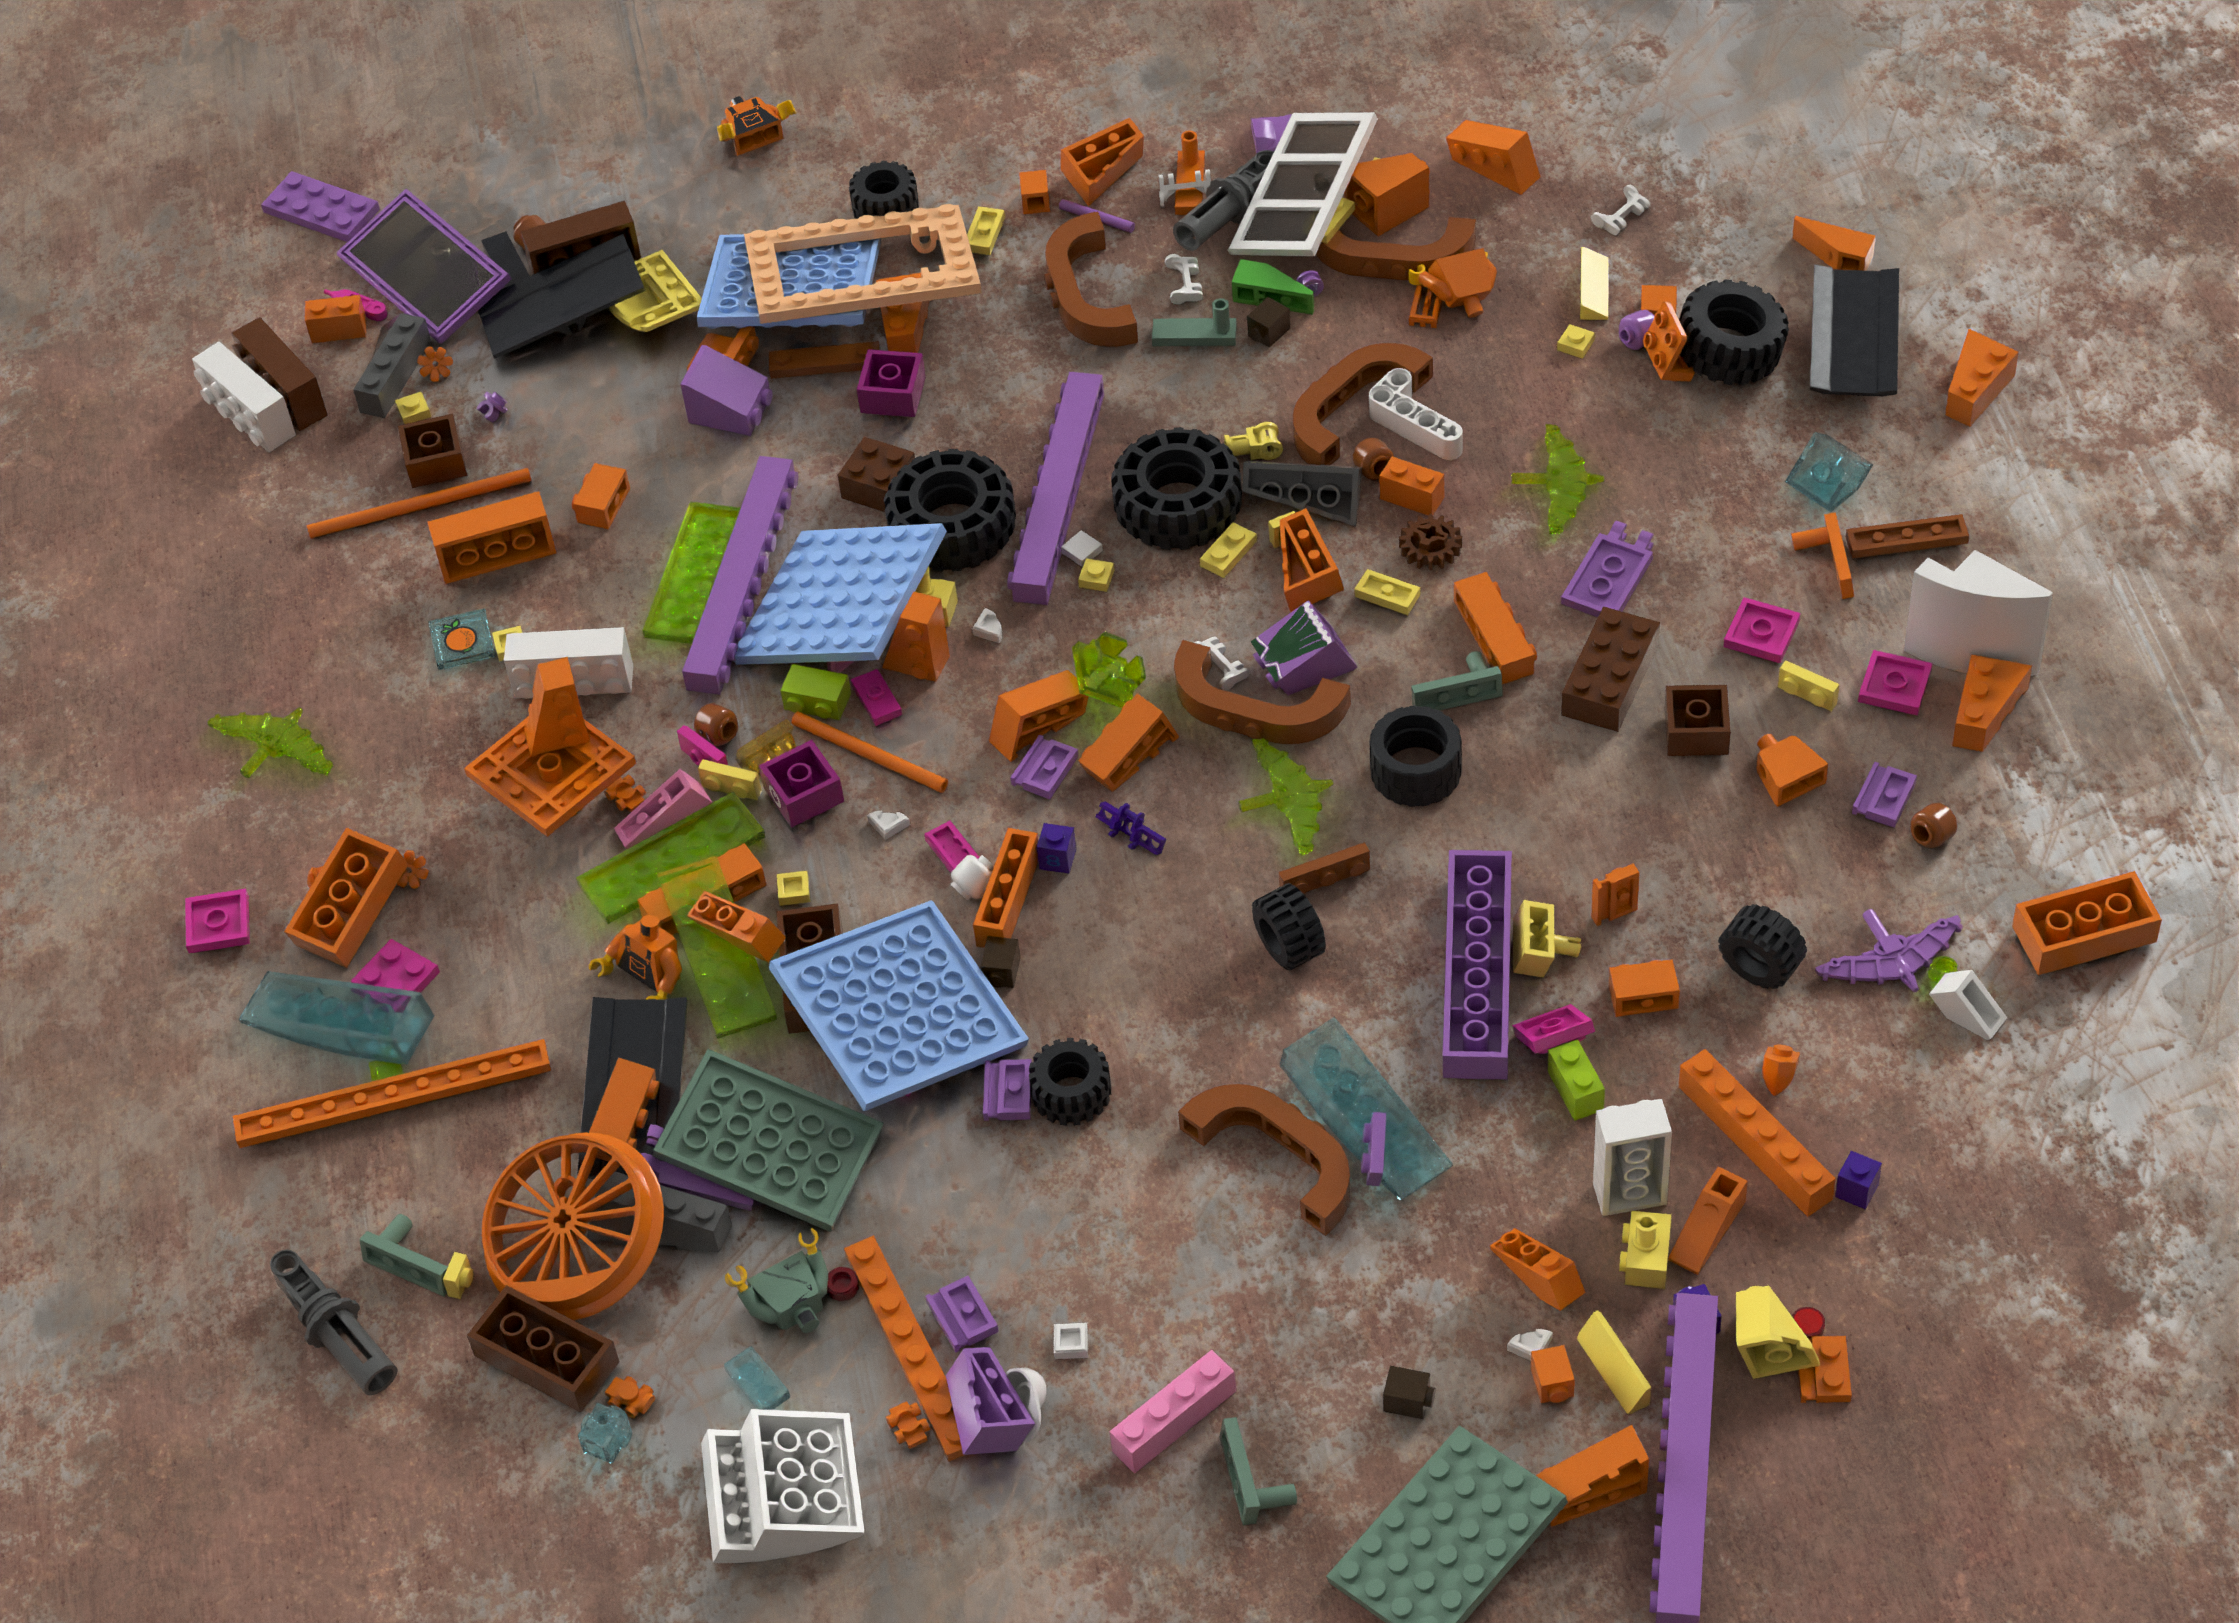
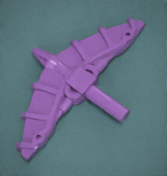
M1869 909L1862 916L1878 940L1874 945V950L1864 952L1859 956L1832 958L1830 962L1815 967V972L1818 976H1822L1825 981L1829 977L1850 980V984H1855V981H1877L1879 985L1883 984L1884 980L1900 979L1913 992H1917L1919 988L1914 973L1923 966L1930 967L1933 963L1931 960L1940 950L1946 951L1949 948L1948 941L1954 932H1961L1963 926L1960 923L1959 916L1956 915L1947 919H1939L1937 922L1929 924L1921 933L1905 938L1902 935H1889L1875 911Z

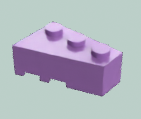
M964 1348L946 1374L963 1455L1017 1451L1035 1425L1033 1419L991 1348Z

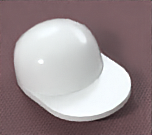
M1013 1368L1009 1369L1006 1375L1035 1423L1022 1442L1027 1443L1035 1438L1040 1429V1408L1045 1402L1047 1394L1046 1384L1043 1377L1032 1369Z

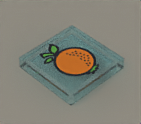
M485 608L428 621L438 670L496 657Z

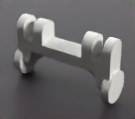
M1210 169L1205 171L1207 181H1201L1200 170L1195 171L1196 182L1174 184V175L1172 173L1168 174L1169 185H1164L1163 175H1159L1161 208L1165 207L1164 202H1167V198L1178 189L1196 188L1206 194L1207 187L1210 186L1211 182Z
M1632 185L1624 187L1623 192L1627 198V203L1615 214L1607 216L1595 212L1591 216V220L1596 227L1604 228L1616 236L1620 230L1627 227V223L1623 218L1630 212L1639 216L1644 212V209L1646 210L1650 207V202L1640 195Z
M1177 254L1168 255L1165 258L1166 267L1179 270L1182 273L1184 283L1181 289L1175 290L1170 294L1171 302L1173 304H1182L1185 301L1202 300L1201 284L1191 283L1190 275L1199 273L1197 258L1180 257Z
M1211 637L1203 642H1194L1211 648L1212 661L1224 672V677L1219 683V687L1222 690H1230L1236 683L1249 676L1250 671L1247 668H1243L1244 665L1240 661L1230 663L1222 655L1226 651V646L1223 643H1219L1217 637Z

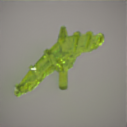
M1546 424L1545 444L1546 450L1550 455L1546 473H1511V484H1546V491L1550 493L1551 500L1547 521L1549 534H1560L1564 531L1563 525L1569 518H1574L1577 515L1575 509L1578 504L1586 499V494L1584 493L1586 486L1604 482V476L1586 472L1583 466L1585 460L1583 457L1578 456L1573 449V441L1567 440L1560 433L1561 428L1558 425Z
M300 707L284 718L273 717L271 713L246 715V712H240L239 715L223 717L220 714H215V717L207 721L208 726L219 730L224 735L246 737V739L257 743L259 749L240 769V773L246 778H250L268 756L273 758L283 755L290 758L293 757L303 767L310 769L311 772H318L326 776L333 767L332 761L326 760L322 753L324 750L323 745L316 744L310 737L312 733L309 729H302L297 724L303 713V709Z
M1265 738L1261 740L1253 739L1252 745L1256 752V758L1260 762L1261 767L1270 774L1269 777L1273 783L1272 792L1238 801L1241 813L1276 804L1277 809L1285 812L1287 819L1290 821L1293 844L1297 847L1300 856L1312 852L1314 845L1311 842L1314 833L1320 830V824L1316 822L1318 812L1322 810V803L1318 802V793L1333 786V780H1312L1305 773L1306 767L1304 765L1298 766L1288 758L1287 751L1277 750L1269 745L1268 740Z

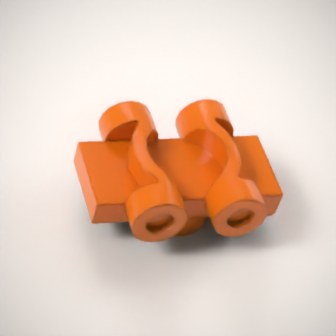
M628 774L623 779L619 777L606 788L604 794L610 801L615 798L617 799L615 804L620 811L627 808L632 812L645 800L643 796L646 795V791L641 785L633 789L632 786L635 785V781Z
M626 1376L624 1380L615 1377L605 1391V1395L610 1397L607 1404L614 1410H619L622 1404L626 1405L624 1413L632 1419L639 1412L645 1414L655 1401V1396L652 1395L654 1393L653 1389L646 1384L638 1388L637 1382L630 1376Z
M905 1401L889 1409L890 1415L885 1418L891 1429L896 1426L899 1429L894 1432L899 1445L906 1442L908 1448L911 1449L928 1441L925 1432L929 1431L930 1427L925 1418L917 1420L916 1417L922 1413L916 1402L909 1405Z

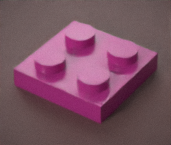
M1743 597L1724 638L1723 647L1781 664L1800 622L1801 613Z
M1873 650L1859 692L1858 702L1918 716L1933 663Z
M246 889L185 898L186 948L189 954L250 944L249 895Z
M390 939L351 980V984L357 991L400 1015L440 971L437 964Z
M1572 1004L1512 1025L1515 1037L1533 1052L1539 1054H1546L1549 1049L1566 1042L1569 1043L1577 1039L1580 1042L1586 1038V1035L1595 1032L1592 1020Z

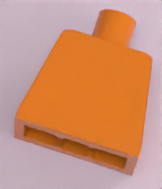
M1766 734L1757 742V746L1761 751L1757 756L1756 770L1777 807L1826 784L1828 763L1797 736H1790L1778 742L1772 734Z

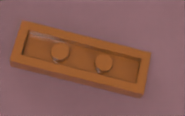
M1364 842L1280 871L1279 887L1290 883L1305 894L1308 891L1323 886H1330L1348 877L1359 876L1370 870V851Z

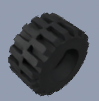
M881 161L880 163L872 162L869 166L864 165L861 167L860 171H856L853 174V178L850 179L849 192L855 219L863 215L885 216L886 213L892 211L901 213L919 208L916 178L912 170H908L904 164L898 165V162L895 161L891 163L887 161Z
M1287 883L1254 900L1252 903V914L1259 937L1272 958L1284 969L1290 971L1325 952V935L1320 919L1310 901L1297 887Z
M1757 904L1746 905L1740 909L1718 940L1720 944L1718 946L1719 951L1723 954L1722 957L1729 964V967L1744 980L1746 979L1750 983L1766 989L1769 987L1778 989L1779 986L1785 985L1803 961L1807 952L1804 937L1800 935L1798 928L1789 919L1782 916L1781 913L1771 910L1769 907H1760Z
M1067 1038L1065 1042H1061L1058 1039L1053 1041L1054 1045L1052 1046L1046 1044L1042 1047V1053L1037 1052L1034 1055V1062L1030 1063L1029 1066L1032 1100L1034 1106L1038 1108V1113L1041 1116L1047 1115V1120L1052 1123L1059 1120L1060 1125L1067 1126L1068 1122H1073L1075 1126L1081 1125L1080 1121L1082 1120L1087 1122L1093 1120V1115H1100L1104 1111L1103 1106H1108L1110 1101L1111 1081L1109 1065L1106 1062L1105 1054L1103 1051L1099 1052L1098 1047L1093 1043L1088 1046L1087 1040L1080 1039L1079 1042H1075L1074 1038ZM1068 1077L1083 1079L1081 1083L1074 1086L1056 1084Z

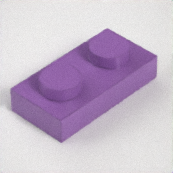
M1373 1112L1370 1123H1364L1363 1143H1368V1153H1363L1361 1173H1367L1366 1185L1379 1186L1383 1176L1386 1113Z

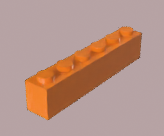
M1706 1049L1680 1065L1679 1088L1807 1217L1833 1200L1836 1178Z

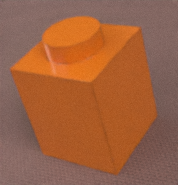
M1046 170L1019 172L1023 214L1050 212Z
M1565 1345L1531 1351V1371L1540 1402L1559 1403L1574 1397L1575 1379Z

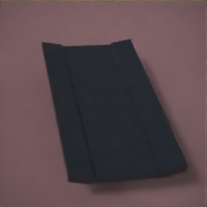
M622 234L501 289L478 310L490 343L493 357L496 359L556 331L571 335L572 330L568 326L573 323L577 324L578 330H582L587 317L645 291L626 239Z
M1814 265L1810 391L1822 394L1880 397L1897 394L1900 268L1862 271L1838 270L1831 267Z
M593 997L581 1133H589L619 1057L655 1069L656 1081H659L658 1092L654 1100H648L645 1110H648L646 1123L642 1129H637L634 1139H637L635 1149L640 1154L647 1153L653 1155L654 1147L646 1145L650 1125H658L665 1129L680 1101L688 1005L687 997L668 999ZM586 1152L579 1153L577 1175ZM596 1158L588 1179H595L607 1165L608 1161ZM619 1166L615 1171L627 1175L622 1166Z

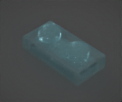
M752 1346L724 1364L725 1371L757 1409L773 1410L791 1398L789 1390Z

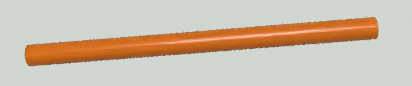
M524 468L307 525V529L311 539L527 483L532 480L529 469Z

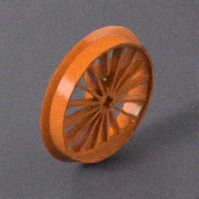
M574 1133L542 1141L520 1154L506 1167L497 1179L489 1194L483 1213L482 1243L484 1258L489 1275L497 1290L501 1293L507 1285L572 1320L595 1315L622 1299L645 1274L655 1256L661 1239L664 1204L661 1188L652 1167L636 1149L626 1142L600 1133ZM586 1152L577 1178L571 1176V1154ZM597 1153L611 1157L612 1159L589 1186L586 1187L585 1184ZM561 1157V1177L554 1183L547 1163ZM621 1165L627 1173L628 1179L592 1199ZM539 1168L555 1207L526 1182ZM524 1186L551 1212L512 1202L520 1187ZM573 1186L569 1197L566 1198L565 1192ZM633 1188L634 1206L592 1212ZM509 1208L545 1218L543 1220L504 1225ZM635 1215L630 1235L588 1224V1222ZM540 1229L503 1250V1234ZM586 1231L625 1241L627 1245L617 1261L614 1262L585 1236ZM582 1239L611 1267L591 1273L578 1240ZM539 1242L514 1273L511 1274L506 1260ZM570 1244L583 1275L569 1277ZM560 1250L559 1279L548 1280ZM547 1251L536 1281L520 1282Z

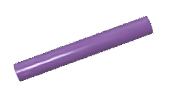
M1062 199L1059 203V209L1079 216L1098 211ZM1098 211L1103 224L1129 233L1134 231V222Z

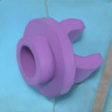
M495 391L492 395L486 392L484 397L487 400H483L477 406V410L483 413L484 417L490 422L497 420L500 411L503 413L508 411L505 407L507 401Z

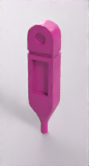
M347 289L339 291L324 290V294L332 298L360 295L368 319L382 321L388 315L385 304L377 300L374 301V299Z

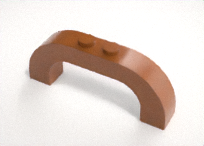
M1098 211L1068 220L1053 232L1046 245L1047 273L1044 274L1046 289L1052 290L1050 299L1053 309L1058 308L1066 329L1084 342L1104 347H1118L1138 343L1137 322L1131 305L1128 304L1114 308H1097L1089 305L1081 297L1071 268L1072 263L1080 256L1106 249L1104 227Z
M1449 217L1445 234L1436 242L1422 246L1357 241L1346 237L1339 229L1327 244L1321 242L1316 255L1325 265L1344 274L1409 281V269L1417 272V266L1422 264L1425 266V271L1428 272V269L1436 259L1473 251L1476 242V219Z
M1379 343L1355 350L1338 364L1330 367L1325 375L1309 386L1300 396L1294 407V444L1301 458L1307 464L1312 465L1333 464L1340 458V437L1324 428L1321 423L1362 387L1371 382L1380 381L1389 371L1396 368H1403L1410 372L1412 376V391L1415 393L1433 377V357L1412 346L1398 343Z
M1182 640L1175 656L1176 692L1180 703L1189 714L1199 721L1224 731H1232L1247 735L1253 739H1261L1278 744L1306 743L1323 737L1335 729L1344 719L1351 705L1350 685L1325 678L1321 679L1310 699L1295 706H1279L1213 687L1205 680L1212 667L1210 647Z
M1229 1084L1214 1087L1198 1094L1178 1111L1180 1130L1203 1147L1220 1131L1231 1126L1248 1125L1263 1131L1311 1166L1320 1177L1317 1184L1300 1200L1301 1219L1324 1236H1327L1343 1218L1350 1201V1169L1347 1156L1341 1145L1326 1131L1324 1126L1318 1121L1308 1119L1296 1105L1288 1104L1275 1094L1256 1086Z

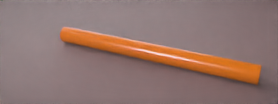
M797 711L792 717V725L933 790L943 793L948 786V779Z

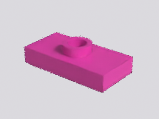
M878 669L850 680L853 690L875 726L902 715L900 705Z
M683 725L677 730L681 750L689 755L697 766L700 765L702 759L728 765L725 753L688 726Z
M951 820L924 834L925 841L950 873L967 855H973L979 859L977 853Z

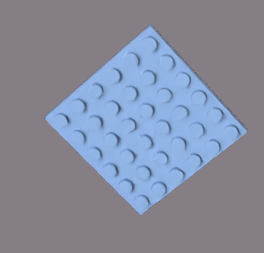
M744 234L719 235L697 314L698 327L710 329L731 326L736 328L748 326H762L765 328L774 326L801 327L803 325H817L819 327L845 325L852 327L864 324L867 309L760 324ZM881 238L777 252L776 258L784 297L799 292L807 294L819 292L823 289H843L851 285H872Z
M942 523L801 531L759 608L751 619L742 639L738 642V650L735 655L736 661L734 662L736 665L879 660L897 626L899 617L911 595L916 591L947 532Z
M932 900L770 961L769 970L863 1111L984 1064L986 1060L991 1061L1024 1048L1029 1041L1025 1032Z

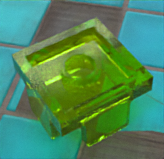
M1103 632L1096 640L1093 639L1089 644L1078 641L1072 647L1079 693L1122 708L1127 701L1133 699L1134 690L1146 679L1143 657L1136 655L1127 664L1126 658L1118 656L1128 646L1127 640L1108 632Z

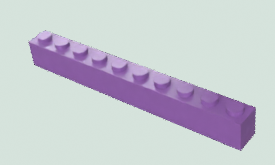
M1069 372L1067 382L1061 385L1060 398L1062 400L1055 407L1056 422L1050 425V443L1044 446V465H1039L1037 473L1039 483L1038 486H1033L1031 496L1033 504L1026 511L1027 526L1026 529H1021V547L1014 554L1015 569L1014 572H1009L1007 586L1008 589H1012L1014 602L1048 605L1062 553L1061 546L1065 542L1104 397L1102 375Z
M759 456L682 670L686 690L720 695L724 683L729 682L730 666L732 661H736L735 655L738 650V642L746 631L747 617L752 616L754 609L753 600L755 595L760 593L762 574L768 571V557L770 552H774L776 548V535L783 528L785 509L788 510L790 508L792 489H796L798 485V472L794 471L792 459Z
M1677 1293L1676 1305H1669L1668 1325L1674 1326V1336L1667 1335L1666 1356H1672L1673 1358L1672 1367L1665 1366L1664 1387L1671 1389L1670 1398H1663L1662 1418L1669 1419L1668 1430L1661 1429L1660 1450H1666L1667 1452L1666 1461H1659L1658 1482H1665L1664 1493H1657L1656 1514L1662 1515V1526L1655 1525L1653 1547H1660V1558H1653L1651 1579L1658 1580V1591H1651L1649 1612L1656 1613V1623H1699L1718 1296Z

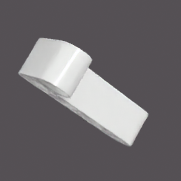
M1403 368L1393 369L1369 391V415L1373 421L1442 459L1454 460L1461 456L1463 451L1462 427L1412 399V376L1409 371Z

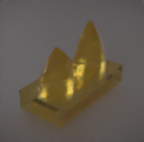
M788 719L783 720L737 750L735 760L741 768L747 766L761 777L759 765L772 759L769 751L779 756L796 748V743L792 736L794 727Z

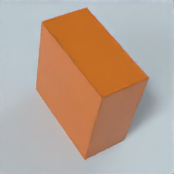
M1642 285L1641 310L1650 311L1655 315L1663 302H1670L1676 313L1677 286Z

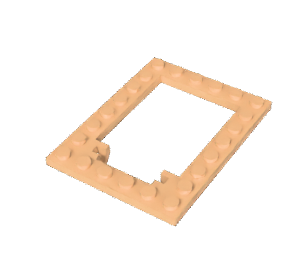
M944 204L937 208H916L912 211L901 213L892 211L886 213L885 216L863 215L857 219H835L832 222L820 224L812 222L805 226H783L777 230H755L744 234L760 324L982 293L980 279L959 205ZM910 234L911 242L916 250L927 254L935 249L936 240L940 242L945 265H939V271L929 272L928 267L921 268V278L907 277L901 281H879L872 285H851L843 289H823L819 292L807 294L799 292L784 297L776 258L777 252ZM929 236L930 239L927 243L923 244L920 242L919 237Z

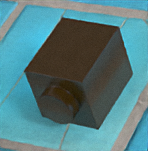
M1267 297L1247 316L1248 336L1256 342L1271 347L1290 329V308Z
M987 936L980 967L992 987L1014 988L1021 959L1018 939Z
M1390 1365L1383 1392V1412L1424 1419L1426 1407L1432 1408L1436 1388L1430 1385V1373Z

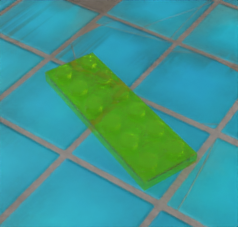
M699 502L689 503L642 630L644 638L688 644L693 643L741 507Z
M733 791L576 877L577 884L605 922L609 924L639 907L637 899L643 897L646 893L666 885L674 878L685 875L698 868L701 864L725 854V852L732 848H736L744 843L747 847L766 837L765 831Z
M717 856L657 874L658 882L716 1038L719 1039L777 1020V1014L755 957L732 945L687 916L704 891L734 903Z

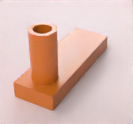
M1191 130L1185 131L1181 134L1182 151H1178L1176 184L1196 182L1195 171L1199 170L1201 181H1204L1205 150H1198L1196 132ZM1196 188L1176 190L1175 215L1188 214L1203 201V192Z
M1836 512L1824 514L1825 527L1791 533L1795 551L1825 544L1830 545L1842 599L1854 597L1852 577Z

